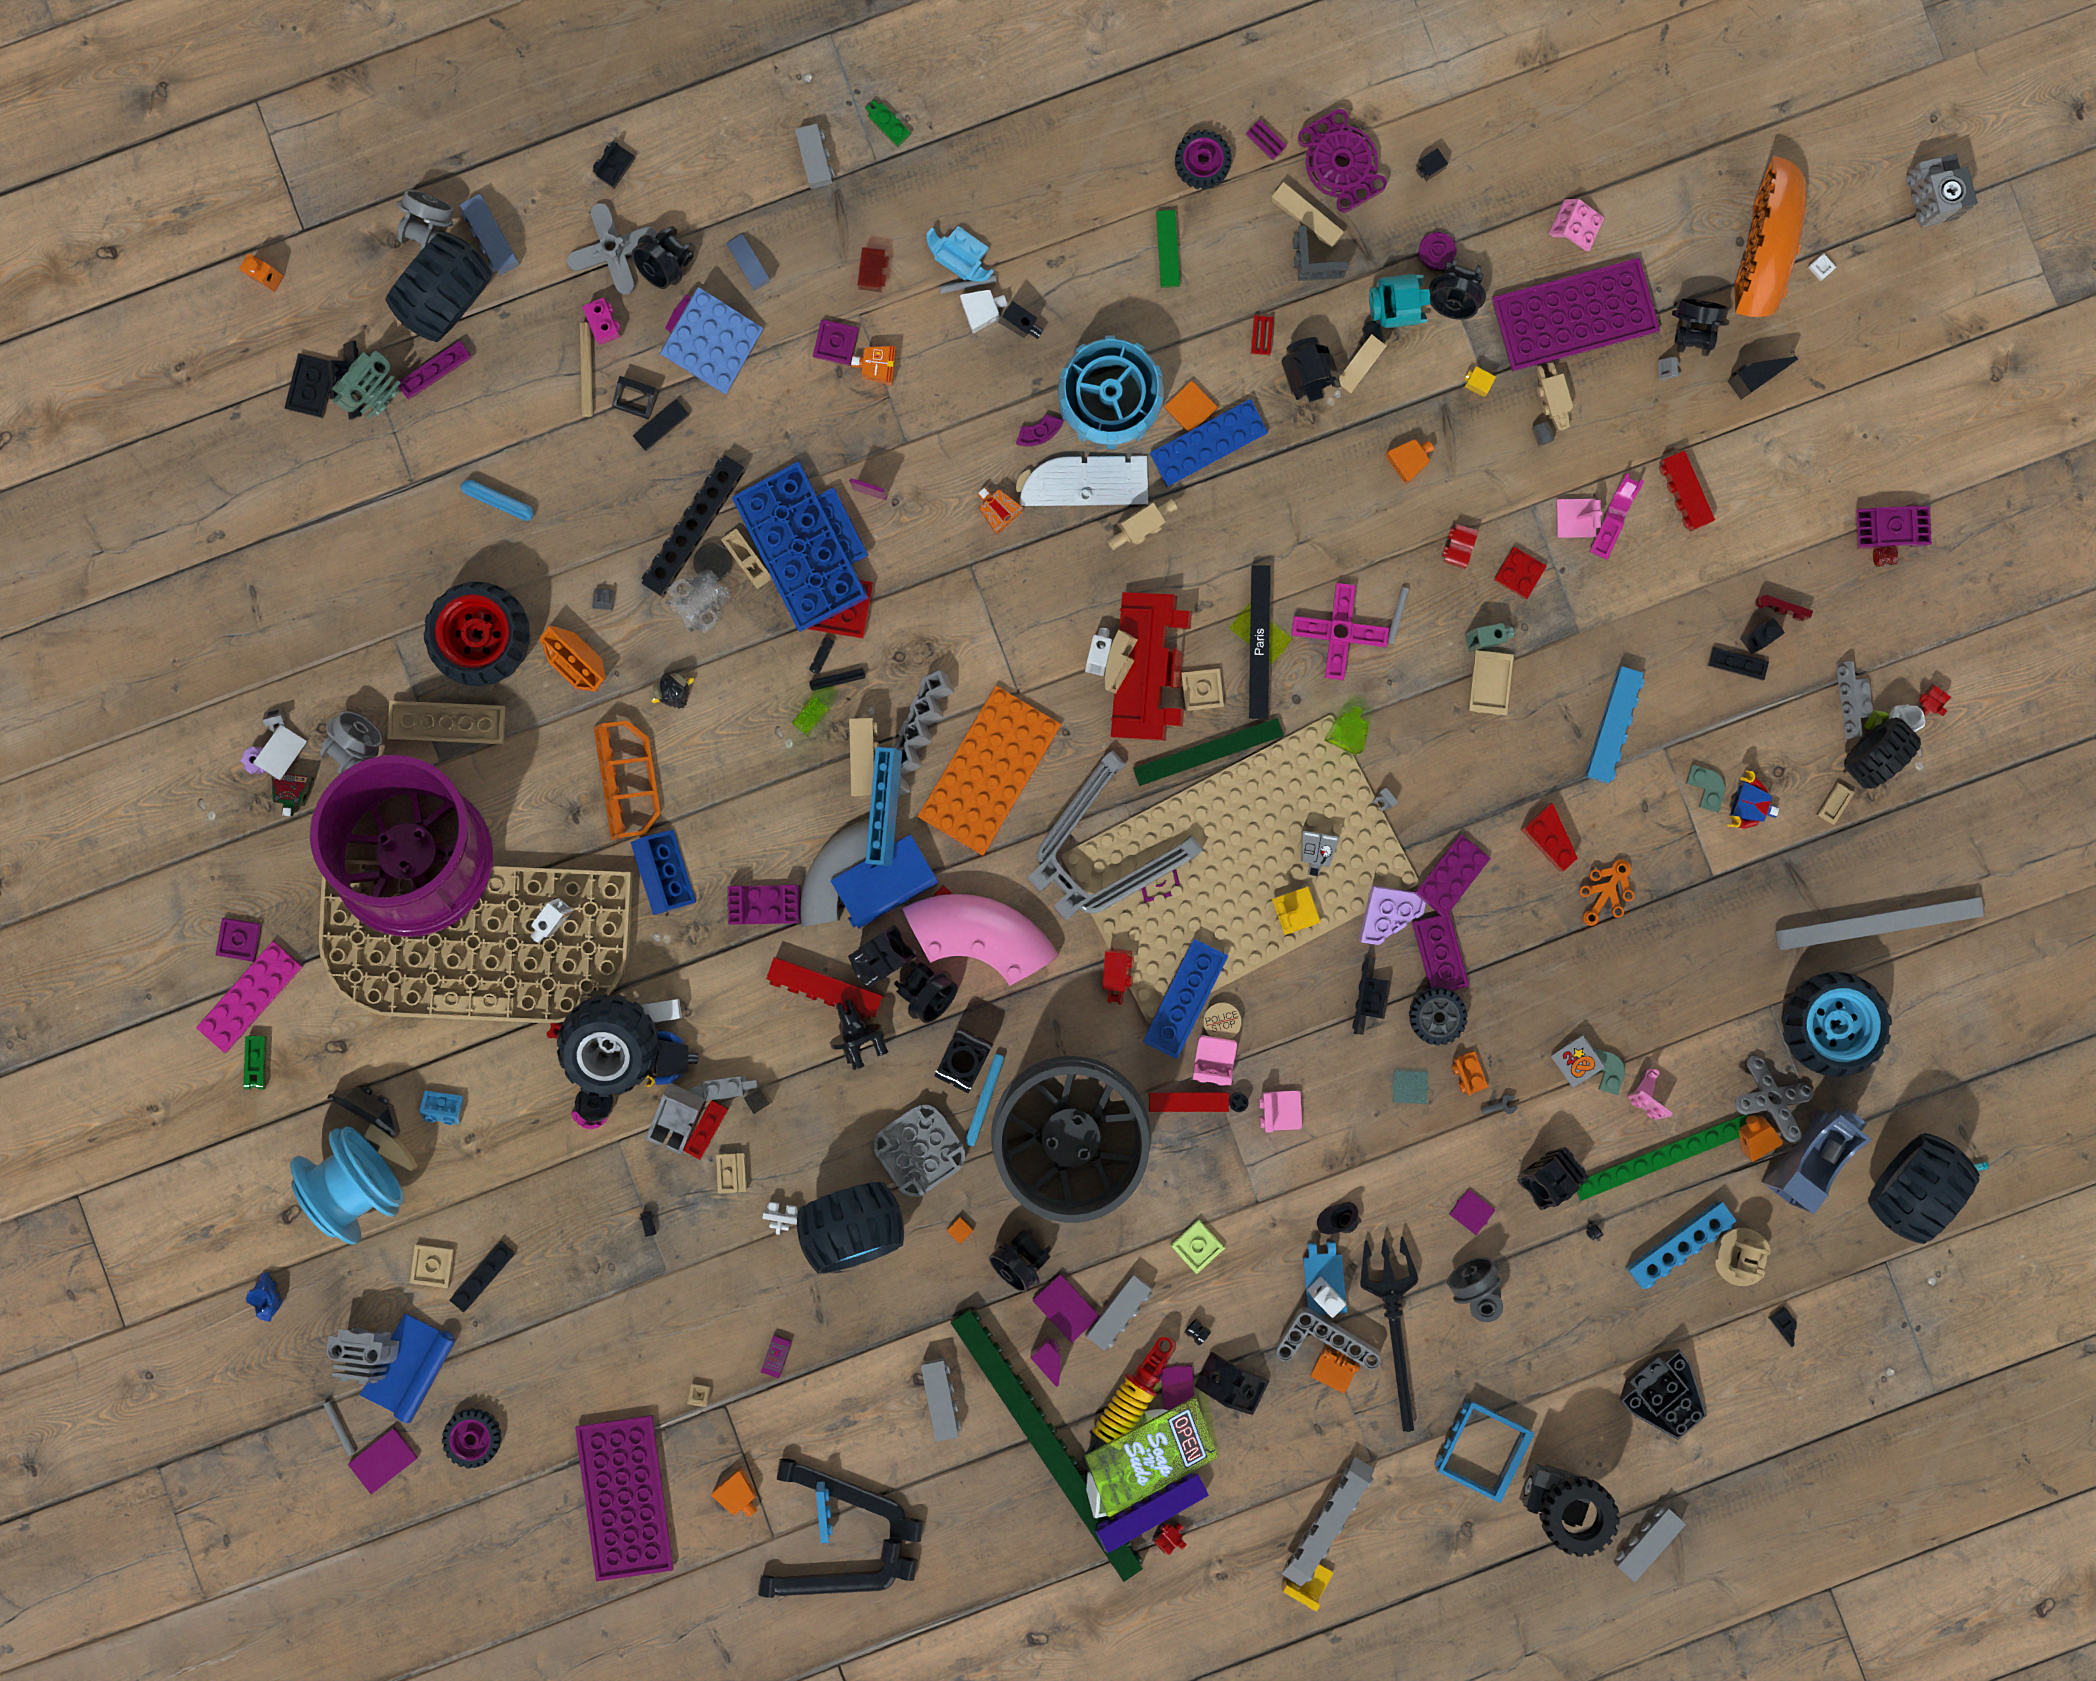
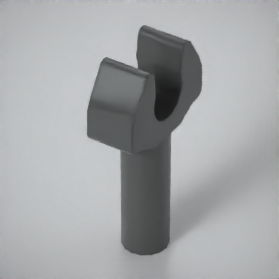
M1507 1094L1502 1095V1100L1499 1103L1480 1107L1482 1115L1499 1110L1505 1111L1506 1114L1514 1113L1518 1107H1507L1506 1103L1509 1100L1515 1099V1097Z

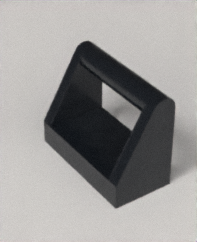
M619 376L612 407L649 420L659 391L655 387ZM626 388L649 396L646 411L619 402L623 389Z

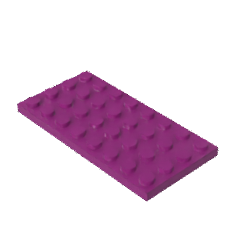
M1640 258L1503 294L1491 299L1512 372L1660 331Z
M653 1415L576 1426L575 1431L596 1582L673 1571L674 1565Z

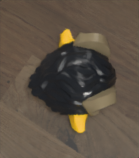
M664 673L660 681L653 686L654 698L651 702L657 703L661 701L670 707L684 708L689 697V685L694 682V678H683L679 673Z

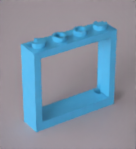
M1469 1399L1461 1407L1460 1413L1462 1414L1459 1420H1455L1453 1423V1432L1450 1438L1447 1437L1443 1444L1445 1449L1442 1455L1439 1454L1435 1460V1469L1437 1472L1501 1503L1535 1433L1531 1429ZM1473 1408L1521 1432L1493 1490L1445 1467Z

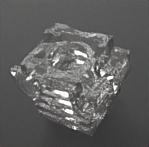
M705 570L700 572L695 578L685 576L675 581L665 590L671 597L666 604L682 617L685 625L691 632L699 629L705 634L713 629L723 619L721 607L732 599L729 596L731 592L717 582L718 577L712 571ZM683 583L687 586V591L683 589ZM708 613L712 614L713 620L709 619Z

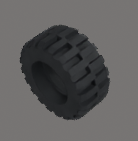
M1897 717L1890 718L1888 721H1884L1858 741L1847 754V758L1844 760V767L1863 788H1876L1893 778L1895 774L1909 764L1920 749L1921 739L1903 719Z
M1576 1475L1570 1476L1568 1480L1565 1478L1560 1479L1558 1485L1553 1483L1550 1486L1552 1490L1549 1493L1545 1492L1543 1496L1545 1501L1540 1504V1509L1542 1510V1513L1539 1514L1542 1522L1541 1526L1547 1537L1558 1549L1563 1550L1569 1555L1575 1554L1577 1557H1583L1584 1554L1593 1556L1594 1551L1602 1552L1605 1550L1603 1546L1606 1543L1610 1545L1613 1542L1611 1536L1617 1535L1618 1529L1616 1525L1620 1524V1518L1617 1516L1619 1513L1618 1506L1614 1503L1615 1500L1611 1494L1597 1481L1590 1480L1585 1476H1581V1478H1578ZM1578 1499L1590 1500L1597 1510L1593 1525L1581 1533H1571L1566 1530L1562 1524V1515L1567 1505Z

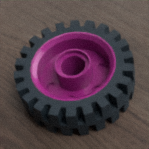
M1197 130L1195 133H1189L1187 137L1185 136L1176 150L1175 168L1178 176L1189 187L1194 186V189L1199 190V188H1202V190H1206L1209 187L1211 189L1215 185L1218 186L1226 178L1230 170L1232 158L1230 147L1227 145L1226 140L1222 139L1221 135H1216L1213 131L1210 133L1208 130H1203V132ZM1204 156L1208 159V162L1201 163L1198 158Z
M471 1408L457 1413L449 1420L442 1433L443 1451H446L447 1458H451L453 1464L457 1463L459 1467L464 1466L467 1469L471 1467L478 1468L489 1462L499 1450L502 1441L499 1423L495 1422L493 1415L490 1416L487 1411L483 1412L482 1409L475 1410ZM468 1434L475 1436V1443L468 1440Z

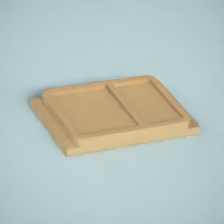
M1475 650L1469 711L1507 716L1514 660L1513 654Z

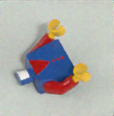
M1744 770L1746 777H1740V780L1745 782L1739 783L1731 812L1728 818L1732 819V823L1727 824V827L1747 829L1757 826L1759 822H1764L1766 815L1776 818L1778 815L1779 807L1770 805L1772 796L1768 794V789L1755 777V773L1752 771Z

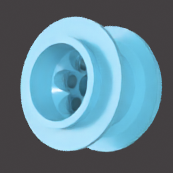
M347 1126L343 1129L335 1128L329 1133V1142L334 1154L318 1165L305 1157L296 1156L291 1160L290 1168L293 1176L291 1185L294 1195L309 1219L326 1235L332 1238L338 1237L342 1241L354 1245L361 1240V1229L357 1218L372 1207L386 1216L393 1217L399 1212V1206L404 1202V1195L395 1174L383 1156L377 1153L378 1150L360 1132Z

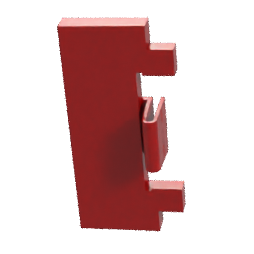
M1122 592L1119 630L1130 634L1138 639L1129 655L1130 658L1134 659V662L1118 691L1114 693L1111 718L1112 738L1166 741L1167 726L1183 727L1184 709L1163 707L1161 709L1163 686L1180 688L1183 653L1174 648V651L1166 648L1167 628L1191 629L1192 612L1176 610L1177 596L1174 594Z

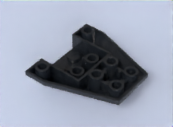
M1679 1349L1655 1354L1626 1378L1620 1401L1631 1414L1676 1440H1679L1707 1416L1691 1363Z

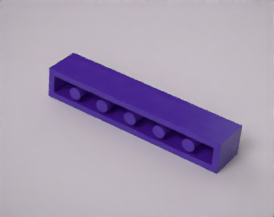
M1189 1472L1181 1477V1481L1167 1484L1165 1490L1151 1493L1148 1495L1149 1499L1144 1502H1135L1131 1505L1130 1510L1126 1512L1122 1510L1116 1513L1114 1519L1100 1522L1097 1525L1098 1528L1094 1529L1104 1551L1109 1553L1209 1496L1199 1475Z

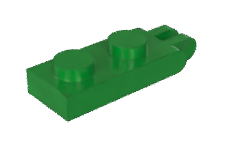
M872 100L870 103L874 109L869 105L865 106V109L869 112L868 118L898 148L911 135V132L882 102L877 104L875 100Z

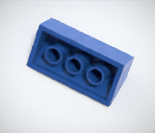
M674 830L645 836L630 842L653 916L696 903Z

